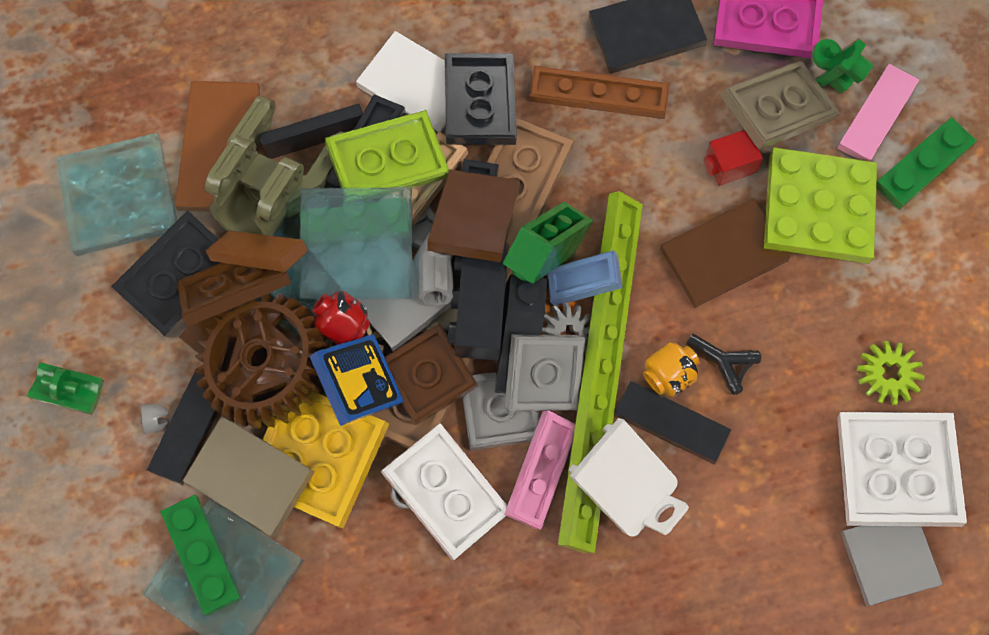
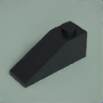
M511 274L505 284L499 361L497 360L495 393L506 394L511 334H542L547 279L541 278L532 284Z

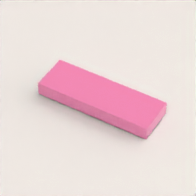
M888 64L837 149L857 160L870 162L917 86L919 79Z
M549 410L542 411L504 513L505 516L533 529H542L573 444L575 423Z

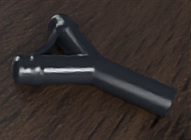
M692 333L686 343L692 350L718 365L726 387L732 395H738L743 391L741 383L745 373L753 364L761 362L762 356L758 350L724 352ZM747 364L738 379L732 365Z

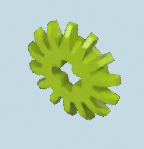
M883 341L884 351H881L875 344L871 345L870 349L874 356L863 353L860 358L867 361L868 364L857 366V371L866 372V377L858 380L859 384L869 382L871 388L865 393L868 396L872 395L875 391L880 393L877 402L883 404L886 396H891L892 405H898L899 395H902L907 403L911 400L908 392L909 389L917 394L921 390L913 381H924V375L914 372V369L923 366L922 362L910 363L909 359L915 352L910 350L905 356L902 355L903 343H897L895 351L891 350L889 341ZM886 364L889 367L894 364L899 367L897 375L900 379L898 381L894 378H890L888 381L884 379L882 375L885 373V369L882 365Z

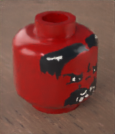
M338 290L330 296L323 294L313 308V313L316 314L315 328L317 327L320 333L338 345L362 338L370 325V320L367 318V307L343 290Z

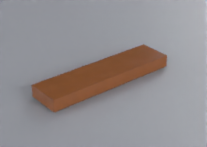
M534 66L529 101L665 119L670 83Z

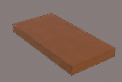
M191 81L175 207L178 211L210 212V205L214 201V196L205 191L207 176L227 147L228 138L254 100L260 96L259 83Z

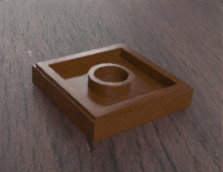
M440 323L384 357L404 400L402 405L415 425H418L479 387L462 358L455 356V347L452 344H448V336Z

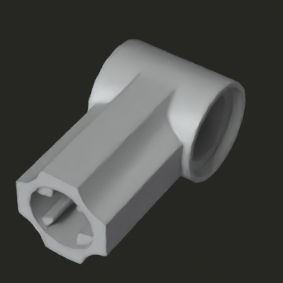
M429 233L417 251L414 262L419 270V298L423 300L424 305L438 307L449 304L453 298L454 255L427 251Z

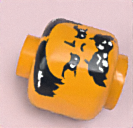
M670 342L646 359V371L643 372V376L651 389L659 396L665 394L669 397H674L698 380L699 375L696 365L700 361L696 353L689 346L686 345L682 348L680 345Z

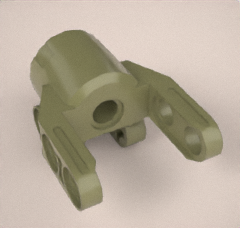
M262 95L254 100L228 138L227 147L207 176L205 191L214 196V201L210 205V212L213 218L227 231L274 236L285 217L291 219L323 200L330 189L326 180L333 169V164L326 145L306 176L303 175L304 166L301 163L288 157H284L280 162H276L259 154L256 148L261 142L260 134L268 132L272 126V117L276 104L275 101ZM340 131L339 133L334 134V135H332V136H335V135H338V134H342V133H344V132Z

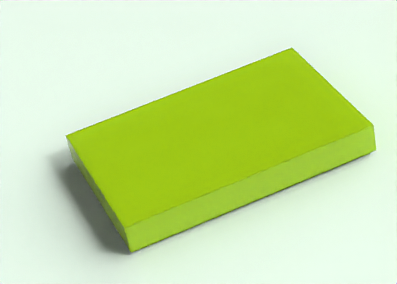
M427 110L325 138V145L348 206H354L447 178L449 173L448 165Z

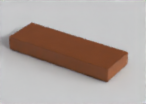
M230 230L206 250L210 260L214 262L286 272L308 251L304 240Z

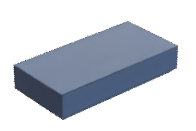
M614 250L559 265L547 274L550 302L556 306L623 288L619 259Z

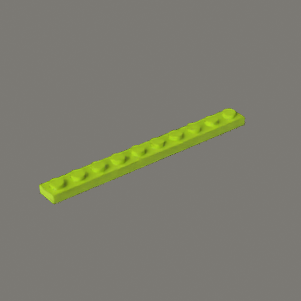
M620 191L609 194L600 254L613 250L616 252L619 259L623 288L594 296L569 468L573 464L578 466L604 436L603 428L607 424L613 425L643 204ZM568 472L558 545L581 553H595L601 509L570 477L571 473Z

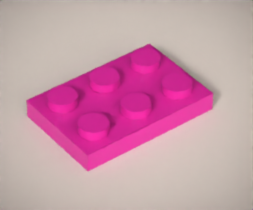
M719 0L713 45L812 58V49L819 42L823 0Z

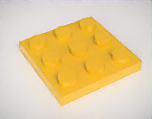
M311 392L308 397L313 405L301 403L299 405L301 416L290 411L288 413V423H284L276 417L275 427L268 426L262 440L315 471L294 507L344 529L389 423L370 415L340 426L328 397Z

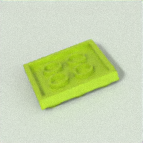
M773 147L769 155L764 248L870 264L874 259L877 163Z

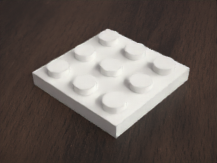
M839 413L837 421L847 526L963 527L967 523L954 413Z

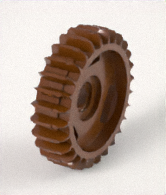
M271 293L263 295L262 299L258 297L249 303L246 302L239 305L235 310H227V315L224 318L217 315L214 316L218 323L214 329L206 327L205 330L210 334L208 341H199V344L205 348V352L195 355L196 359L203 363V365L195 369V372L203 377L197 382V385L205 390L203 397L211 403L212 409L223 415L227 420L231 422L236 421L237 424L243 427L251 425L254 428L261 429L263 423L274 428L276 417L282 422L288 423V413L290 411L301 416L299 409L301 403L313 405L308 397L310 393L322 392L316 385L319 377L310 356L317 351L330 348L324 342L327 337L314 326L316 317L312 314L313 312L296 299H288L280 293L274 297ZM280 320L289 321L299 330L301 341L297 345L292 343L275 327ZM236 341L229 368L225 372L229 351ZM265 348L268 354L266 361L260 366H252L251 357L253 353L258 349ZM286 386L275 396L256 402L255 397Z

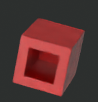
M742 130L710 141L706 156H704V165L709 176H715L718 185L721 186L758 173L763 157L747 132Z

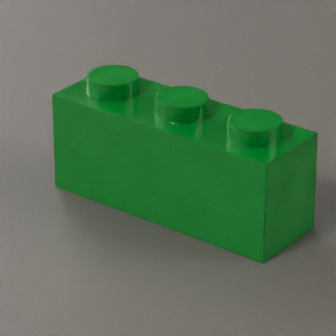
M564 201L521 227L502 264L510 268L517 278L534 284L575 255L594 220Z

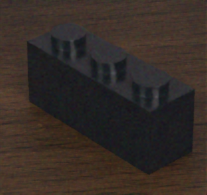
M508 243L505 245L502 262L455 256L454 275H461L460 287H453L451 309H457L458 313L457 322L449 323L448 344L455 345L456 357L498 361L500 359L507 266L502 263L508 254Z

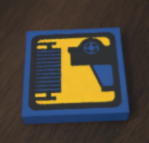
M374 334L317 351L310 356L340 426L387 410L404 402Z

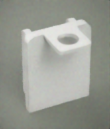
M618 418L613 425L607 424L603 428L604 436L578 466L573 464L568 469L571 473L570 477L623 533L629 536H636L647 526L663 535H667L686 513L689 506L685 502L670 496L677 487V478L627 422ZM674 507L673 515L667 521L659 523L658 518L665 509Z

